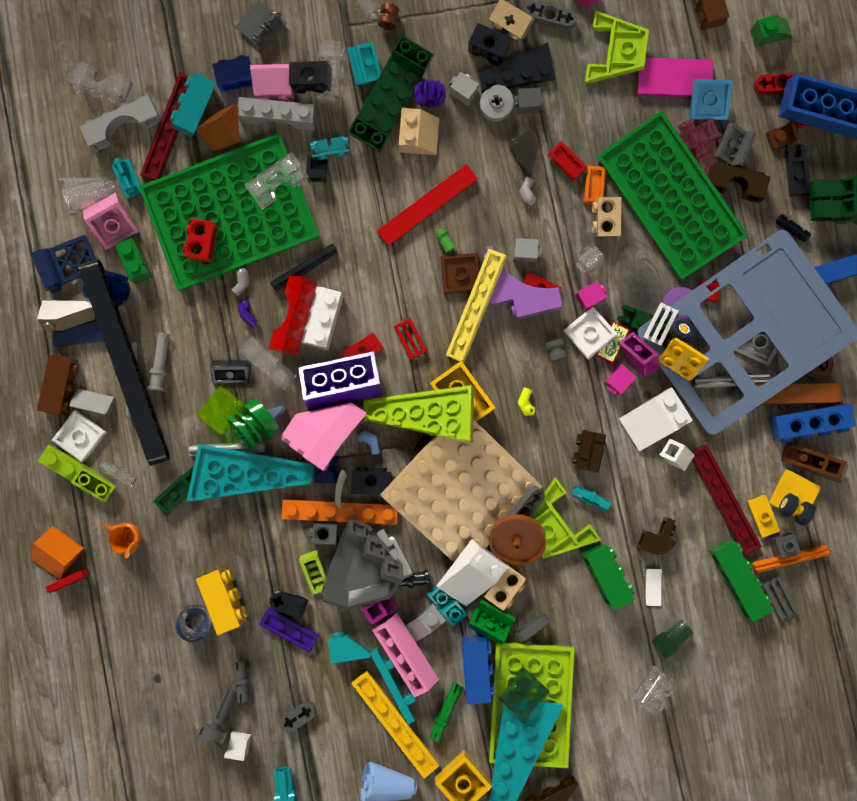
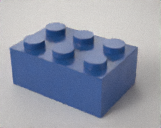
M483 635L461 636L467 704L491 703V696H495L493 681L489 679V676H493L491 660H488V656L491 655V644Z

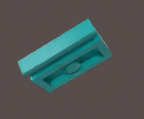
M369 42L355 45L354 47H347L346 51L355 85L359 86L376 82L381 74L374 43Z

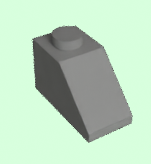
M432 603L405 626L415 642H417L443 624L446 618L441 614L437 606Z

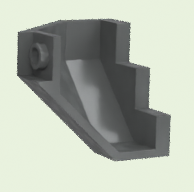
M353 519L349 520L339 537L321 591L323 592L322 602L337 606L338 612L390 599L403 580V564L399 559L395 560L390 555V549L381 539L378 540L372 534L373 529L368 524Z

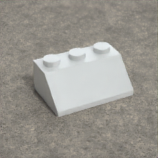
M316 287L301 339L302 344L329 350L343 300L341 292L324 287Z

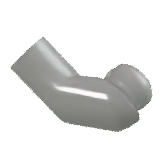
M530 177L525 178L519 194L525 204L533 205L536 202V197L533 196L530 190L534 183V180Z
M243 267L237 268L238 283L231 289L237 296L250 284L249 272Z

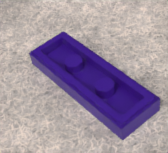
M268 607L259 623L260 626L309 653L320 635L271 607Z

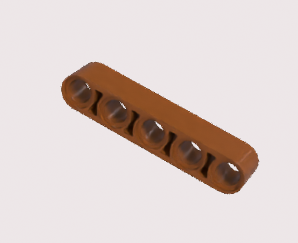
M842 383L790 384L760 405L843 403Z

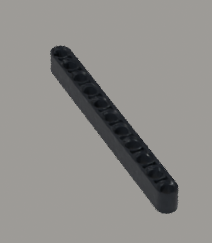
M100 259L80 264V275L146 460L150 466L169 461V450L103 264Z

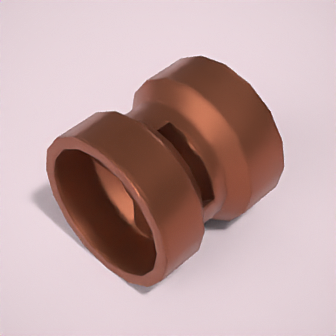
M390 3L382 4L380 10L382 15L379 17L378 25L386 30L396 29V17H398L399 8Z

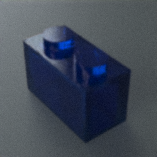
M241 55L235 59H223L212 64L216 84L220 92L252 86L250 65L253 64L249 56Z

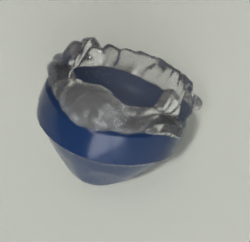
M201 604L186 605L185 610L180 612L176 622V630L183 640L196 642L209 635V630L213 623L207 607Z

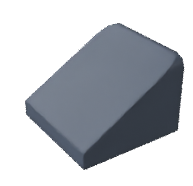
M278 406L267 411L277 421L286 411V408Z

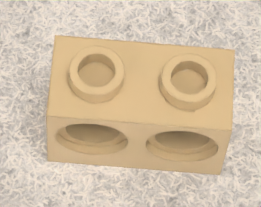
M621 197L595 198V202H592V213L595 214V221L592 222V233H595V237L621 236ZM604 202H607L610 205V211L608 213H605L602 210V204ZM605 221L610 224L608 232L602 230V224Z
M506 563L505 565L508 566V569L499 581L483 594L486 599L503 611L505 608L509 609L515 601L513 597L517 591L520 593L526 586L524 582L526 578ZM515 575L517 582L514 585L507 584L508 576ZM499 591L506 593V597L502 601L495 599V595Z

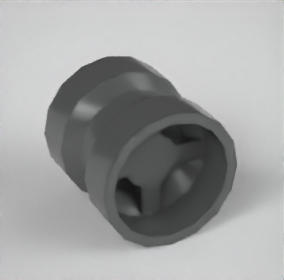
M563 339L553 340L544 344L545 349L550 351L548 356L549 362L559 361L568 357L567 352L561 348L564 345Z

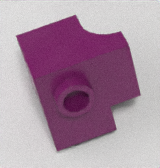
M392 597L363 605L361 608L373 626L400 610Z

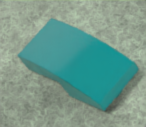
M437 585L427 593L428 597L452 627L468 615L456 599L439 589Z

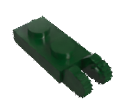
M622 305L621 310L634 316L632 320L624 316H618L617 321L638 331L654 315ZM665 328L660 330L657 339H660Z
M194 466L184 475L178 477L153 501L165 515H169L187 498L190 487L188 478L192 476Z

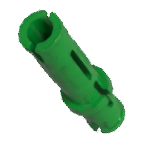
M452 682L439 715L435 717V725L428 737L430 740L435 738L434 742L440 743L445 728L449 727V719L464 689L461 685L457 688L458 684Z

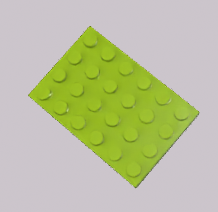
M504 642L503 645L496 643L493 680L495 696L492 697L489 763H494L505 694L562 703L564 705L534 766L568 768L575 649L573 646Z

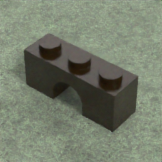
M715 162L710 167L708 178L719 193L723 194L729 188L730 182H736L742 187L741 199L760 203L766 198L771 176L765 175L764 172L748 171L745 167L729 166L726 162Z

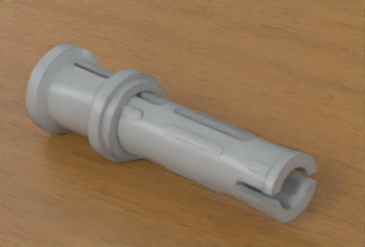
M157 333L153 368L149 370L151 376L147 389L164 392V376L167 375L164 369L170 335Z

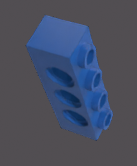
M852 403L769 418L773 440H780L781 443L793 441L792 437L798 436L800 440L812 438L811 434L818 433V436L831 435L830 431L837 430V433L849 432L850 427L856 426ZM830 416L834 419L833 425L829 423ZM811 419L815 422L814 429L810 426ZM792 422L795 423L797 427L795 432H793L791 429Z

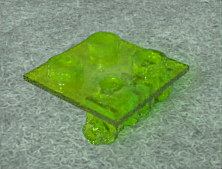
M219 385L197 416L220 435H223L225 432H228L227 430L230 427L227 419L230 416L236 418L234 413L236 411L241 413L245 403Z

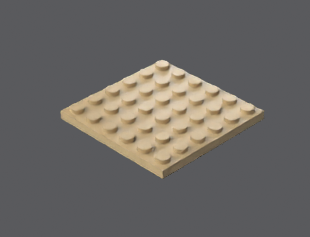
M473 419V444L434 436L380 495L447 557L455 562L471 539L486 549L489 545L490 530L495 522L507 516L530 486H537L540 489L543 486Z

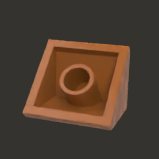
M233 104L211 114L196 128L212 151L216 152L239 142L238 105Z

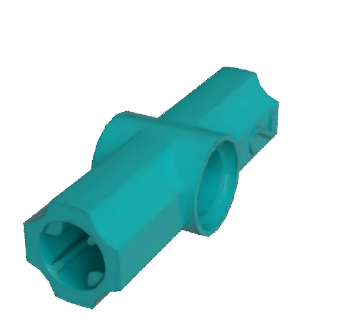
M286 766L274 769V801H297L296 790L293 789L291 767Z

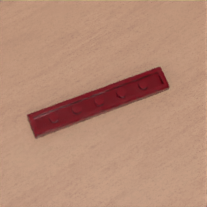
M179 73L140 173L142 178L154 181L162 177L179 133L178 130L171 127L173 121L170 118L173 111H178L180 104L177 102L181 93L185 94L187 91L185 83L188 75Z
M707 444L692 450L691 452L694 454L692 462L734 540L742 547V554L746 556L761 548L762 546Z

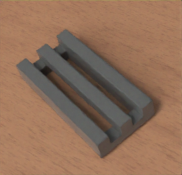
M780 576L762 584V588L770 598L772 607L779 620L782 621L786 617L792 616L791 614L798 613ZM776 582H777V584H778V586H779V588H780V590H781V592H782L784 598L786 599V601H787V603H788V605H789V607H790V610L788 609V607H787V605H786L784 599L782 598V596H781V594H780V592H779V590H778V588H777V586H776V584H775ZM771 585L777 599L779 600L784 610V613L780 611L768 586Z

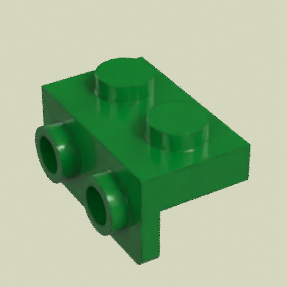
M481 600L475 608L467 627L503 645L510 627L516 618L508 612L498 609L491 603Z

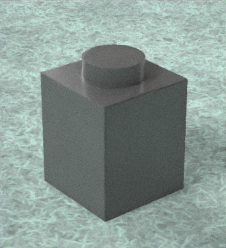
M541 88L518 89L517 96L513 98L517 114L540 113L542 107Z

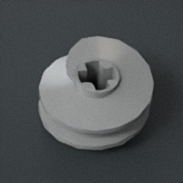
M492 86L480 98L479 108L481 114L489 121L498 122L506 119L513 108V95L505 86Z

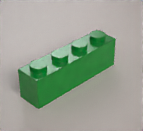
M728 540L709 550L746 620L755 622L773 612L770 606L772 602L762 592V584L757 577H754L751 571L753 567L747 559H744L742 555L743 549L738 542Z

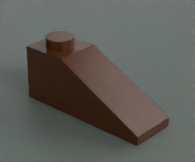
M787 443L781 459L785 463L841 484L848 469L847 461L791 443Z

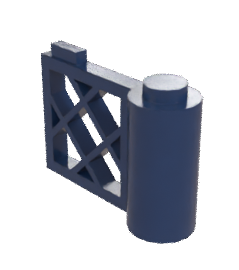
M86 235L49 249H39L31 254L45 290L51 293L58 292L64 284L81 278L79 265L83 263L85 258L92 261L96 260ZM84 241L86 247L83 254L74 251L76 244ZM62 249L69 251L65 260L57 258L55 252ZM72 253L81 256L78 265L68 262ZM67 265L76 268L73 275L65 277L64 270Z

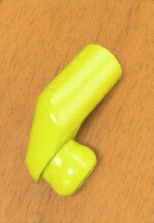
M524 387L518 400V406L524 415L531 416L535 413V408L532 407L529 401L532 390Z

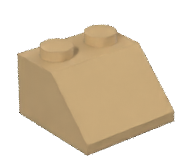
M402 108L399 152L437 155L439 117L421 109Z

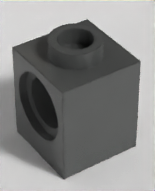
M313 524L309 532V538L313 539L312 544L336 545L338 543L339 524ZM321 528L327 529L329 533L327 539H322L319 536Z
M785 532L768 538L774 557L785 558L801 553L793 533Z

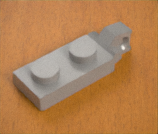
M384 529L377 532L379 538L390 549V555L395 560L399 559L403 564V580L413 575L414 573L397 540L393 536L388 537Z

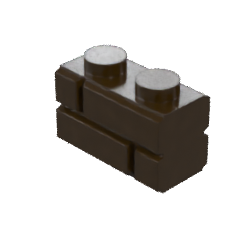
M582 430L581 434H577L575 444L578 445V450L572 456V464H574L575 469L599 473L606 434Z

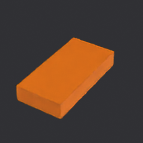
M587 165L583 204L592 205V202H595V198L604 197L606 169L605 167Z

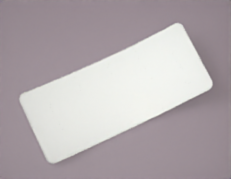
M343 469L339 474L335 491V503L339 508H341L343 484L347 477Z
M662 569L646 570L647 606L662 605Z

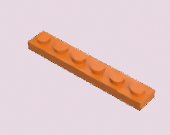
M283 500L281 519L349 522L350 519L362 523L397 525L398 511L392 505L341 502V508H339L335 502Z

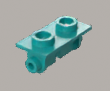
M348 137L331 138L332 146H328L327 139L315 140L314 143H310L311 150L316 152L312 157L322 160L327 159L330 154H335L336 157L347 155L346 152L350 151V148L345 146L349 145Z
M120 157L114 159L115 163L112 165V169L125 198L129 199L140 194L139 186L141 184L129 158L122 160Z

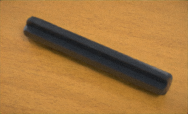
M330 244L271 281V286L275 291L280 290L287 285L289 276H302L338 253L336 247Z

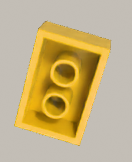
M462 361L430 383V387L433 390L472 385L474 388L473 419L476 422L495 409V406Z
M227 566L196 579L217 635L241 626L247 621L246 617H248L245 606H242L239 600L241 598L240 591L237 587H234L232 582L234 580L233 573L230 569H227Z

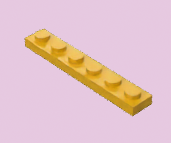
M366 670L352 681L351 684L421 776L426 778L439 767L438 761L412 727L407 724L405 718L369 671Z

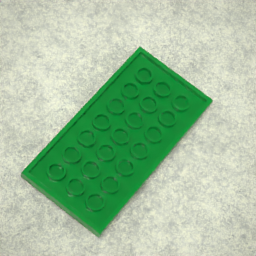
M662 110L597 155L681 280L748 237L744 228Z

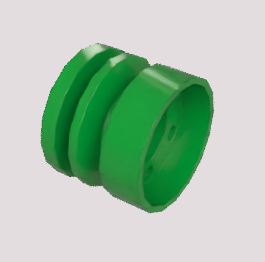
M253 398L243 406V410L246 413L245 416L236 411L234 414L237 420L232 416L227 419L234 435L251 450L257 448L255 441L259 444L263 443L260 433L270 437L279 430L271 414L260 402Z

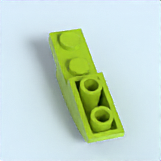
M50 444L38 459L39 463L70 480L72 484L104 503L116 487V485L86 464L81 463L75 457L65 454Z

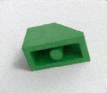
M777 15L757 20L750 30L755 47L792 37L787 19Z

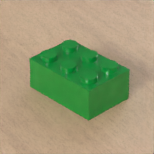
M599 543L580 553L609 608L614 611L635 600L633 597L635 591L632 585L624 579L626 573L622 566L616 563L615 558L617 556L612 547Z

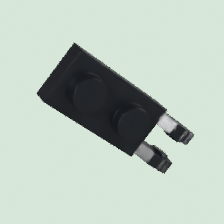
M792 144L786 145L785 158L787 159L789 197L810 195V180L804 144L797 145V157L794 158Z

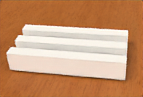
M661 302L643 338L661 346L679 310L673 309ZM663 308L665 312L653 336L650 337L649 334ZM669 312H672V315H671V317H670V319H669V321H668V323H667V325H666V327H665V329H664V331H663V333H662L660 339L657 340L656 338H657V336H658V334H659V332H660V330H661V328H662V326H663V324H664V322H665V320H666V318H667Z

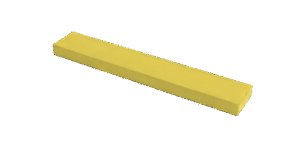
M488 249L446 353L447 357L465 363L508 257L507 255Z

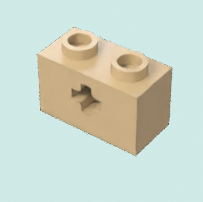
M499 0L489 20L493 21L492 26L500 31L503 28L508 30V35L518 40V38H525L535 18L507 1ZM508 17H513L515 23L509 24V21H507Z

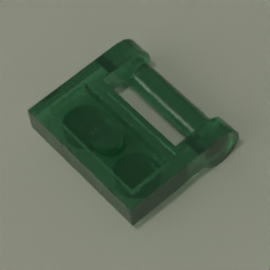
M523 667L498 700L509 708L521 722L526 724L530 719V714L542 698L549 694V690ZM535 688L537 693L522 710L519 707L530 691Z

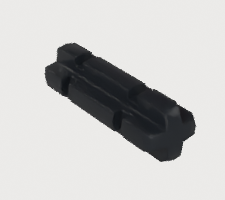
M784 214L779 215L775 221L780 227L784 226L783 229L793 236H798V239L802 242H806L811 236L809 231L806 229L805 231L802 230L803 227L791 219L788 220V217Z

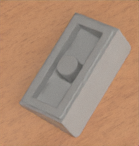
M77 388L69 406L110 416L115 397Z

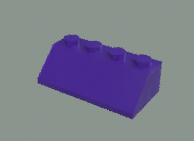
M374 352L299 367L303 400L308 411L383 395Z

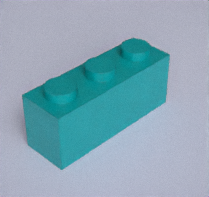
M194 72L193 77L188 76L185 83L187 91L185 94L181 93L177 102L180 104L178 111H173L170 118L173 121L172 128L193 137L216 82Z

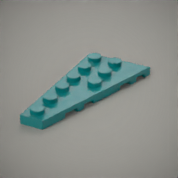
M198 444L186 502L311 484L314 464Z
M504 694L489 801H517L564 706L562 703Z

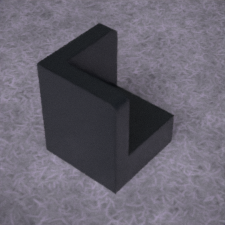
M307 154L306 178L308 182L327 183L328 161L326 159H313L311 154Z

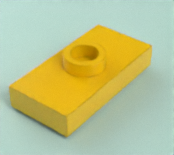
M766 495L746 501L760 538L780 531Z

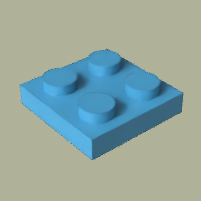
M693 79L689 119L728 120L733 80Z

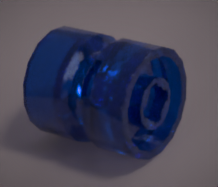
M333 456L330 460L329 470L323 471L314 465L316 471L314 472L313 483H337L338 472L336 468L338 467V456Z

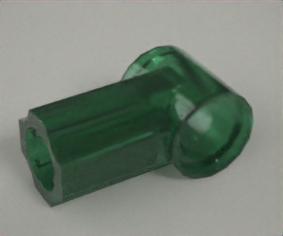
M680 620L667 632L657 635L652 643L666 659L675 654L678 646L694 633L683 620Z

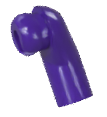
M243 300L237 306L239 315L244 322L253 328L258 320L247 311L251 305L246 300Z

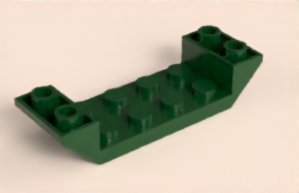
M401 34L388 62L347 134L381 153L401 117L402 108H406L414 93L415 86L421 81L434 54Z

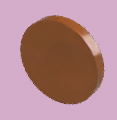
M519 514L508 515L499 519L492 526L489 535V546L493 554L507 564L516 566L528 565L537 561L543 555L546 548V533L543 527L531 517Z

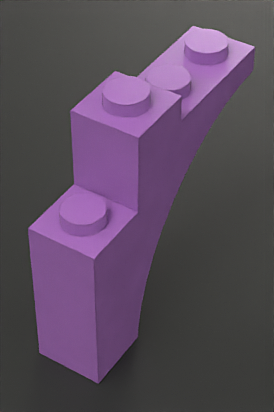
M493 245L486 247V252H488V249L497 251ZM505 267L501 271L489 301L494 307L514 302L511 305L512 312L519 319L564 309L559 287L537 288L529 286L511 276Z

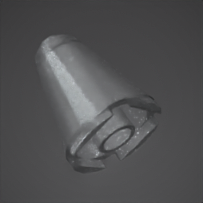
M107 177L58 178L70 216L87 209L116 191L113 181H108Z

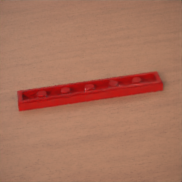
M467 164L378 229L377 233L389 247L478 181L477 176Z

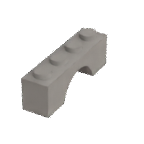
M147 95L140 96L129 104H123L112 112H105L101 117L94 120H87L79 127L88 147L97 152L112 145L113 133L120 125L133 122L148 129L159 124L161 117L154 102Z
M239 97L238 119L241 124L260 125L263 122H281L291 125L296 129L315 131L317 112L314 104Z

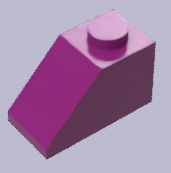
M634 332L618 342L632 368L642 377L646 378L659 368V354Z

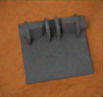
M258 0L235 28L260 49L264 50L287 22L281 18L282 15L277 10L275 12Z

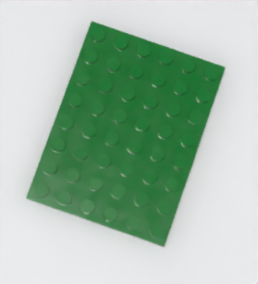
M280 132L139 186L179 292L235 271L237 268L248 266L320 238ZM191 218L211 221L218 226L212 264L188 260L183 253L184 243H187L188 239L186 233L187 225L191 223ZM205 228L199 229L197 234L203 235ZM202 247L195 248L194 254H199Z

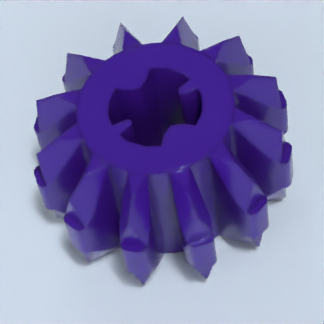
M433 79L431 81L425 80V82L420 81L414 90L416 104L427 108L441 106L446 98L444 84L440 83V81H433Z

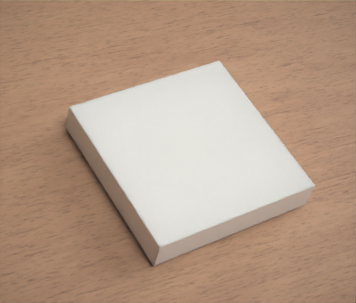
M593 306L563 330L587 360L618 336Z
M74 410L52 441L81 463H84L107 431L78 410Z

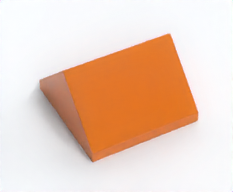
M52 526L33 543L30 559L61 580L85 548L55 526Z

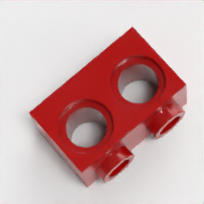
M191 218V223L187 225L186 230L188 235L187 243L185 242L183 246V253L188 260L212 264L218 226L214 222ZM205 228L203 235L197 234L199 229ZM201 246V252L194 254L195 248Z

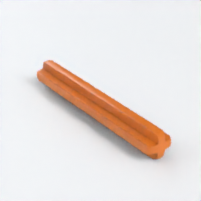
M822 545L801 550V553L785 558L772 557L752 563L754 571L759 573L825 557L830 552L828 546Z

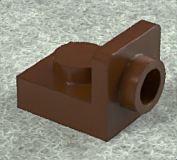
M790 121L787 125L766 133L771 150L774 151L786 147V145L794 144L799 139V129L795 126L794 121Z

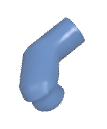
M367 430L358 433V440L369 444L371 455L380 453L376 435Z

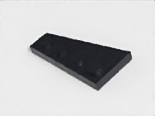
M548 42L479 72L481 93L495 85H502L510 89L554 81L555 74Z

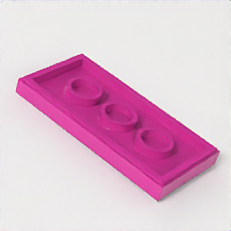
M646 58L645 68L637 71V96L691 98L693 79L713 80V60Z

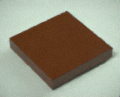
M478 253L440 256L443 293L471 292L480 271Z

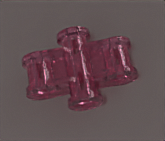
M691 118L678 126L679 130L683 132L679 136L690 152H693L696 160L710 153V150L705 145L713 143L723 136L715 125V119H710L695 127V120Z

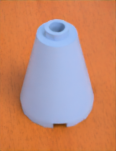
M374 762L366 763L362 776L364 785L363 789L361 788V801L411 799L416 794L417 783L414 782L412 777Z

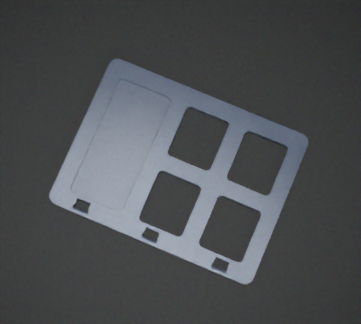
M779 230L670 306L673 309L679 310L674 321L682 315H686L709 346V351L703 354L709 358V361L695 377L716 362H720L743 393V398L717 416H712L691 387L689 380L660 362L659 366L705 431L714 435L857 340V326L791 235L785 230ZM768 245L770 251L761 256L757 251ZM717 280L719 287L710 292L706 287ZM725 285H730L753 316V321L727 339H723L699 305ZM665 310L659 314L656 321L662 318ZM669 312L667 316L668 320L670 319L672 312ZM649 320L638 329L637 333L660 357L665 351L664 347L643 338L651 322ZM656 322L649 334L650 337L653 336L658 326ZM667 323L662 326L661 330L666 327ZM760 332H764L787 363V368L760 387H757L733 352Z

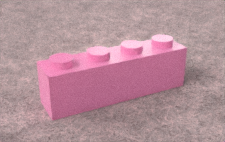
M398 613L386 618L372 630L414 698L429 691L439 680Z

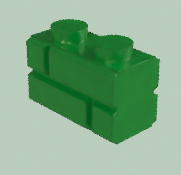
M130 238L115 245L130 281L138 284L153 277L144 254L141 252V247L135 239Z

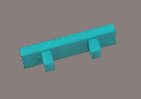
M379 647L371 650L370 654L407 724L415 721V715L410 704L415 702L417 697L414 698L411 692L406 695L403 694L390 670L395 667L391 659L385 660Z

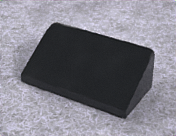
M250 360L212 361L210 365L212 383H250Z

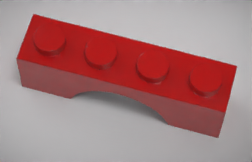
M289 276L284 292L289 300V311L283 324L273 330L268 349L282 354L297 356L317 282L301 276Z

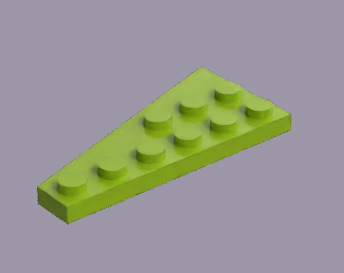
M472 385L364 400L363 411L367 413L364 417L366 421L473 444L474 388Z

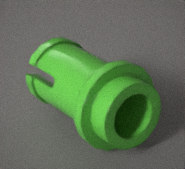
M441 228L435 232V239L439 240L445 252L448 253L455 249L456 245H454L448 235L449 231Z

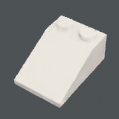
M673 388L666 389L618 419L638 451L643 450L693 421Z
M471 539L437 584V587L467 606L495 585L508 569V566L490 551Z

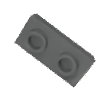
M734 122L729 123L713 157L720 162L728 163L729 166H742L757 133L754 131L746 132Z

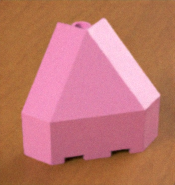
M351 402L299 413L294 416L280 439L288 443L291 448L303 455L305 459L325 471L339 447L357 425L363 423V418L367 413Z

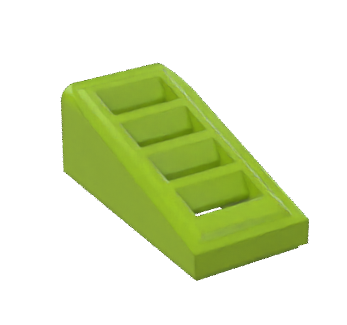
M318 550L303 554L299 558L312 595L321 593L324 584L315 587L314 584L320 581L325 582L327 576ZM318 566V569L309 571L310 568ZM321 574V576L316 577L314 579L311 578L312 576Z

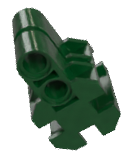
M857 176L810 181V200H812L810 202L811 221L834 222L836 224L854 222V225H857Z

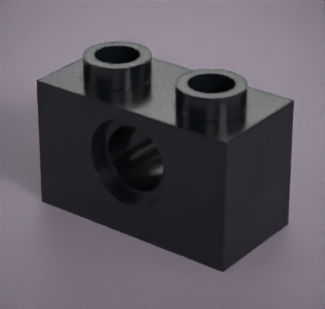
M477 23L468 43V51L473 56L486 58L492 64H500L505 59L512 37ZM491 44L493 47L487 48L485 45Z
M327 61L290 62L289 85L294 92L305 94L311 91L315 93L331 91L332 68ZM314 76L312 80L307 81L309 77Z
M356 467V471H352L351 494L380 495L391 483V472H387V468H376V471H368V467ZM370 475L375 476L377 479V483L373 487L368 486L366 483V479Z

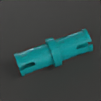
M575 485L571 493L572 497L580 499L586 505H592L604 512H607L611 505L610 500L604 499L596 495V492H590L578 485Z

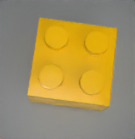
M465 750L435 776V784L450 801H477L492 788L489 777Z

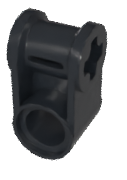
M277 591L270 597L269 604L276 611L303 619L309 599L284 591ZM278 596H281V600L284 603L277 605V601L274 598L276 599Z

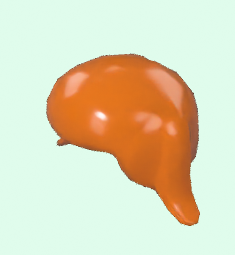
M131 523L112 526L108 524L103 525V528L109 532V545L115 553L125 555V558L128 559L129 554L137 551L142 535L136 525Z

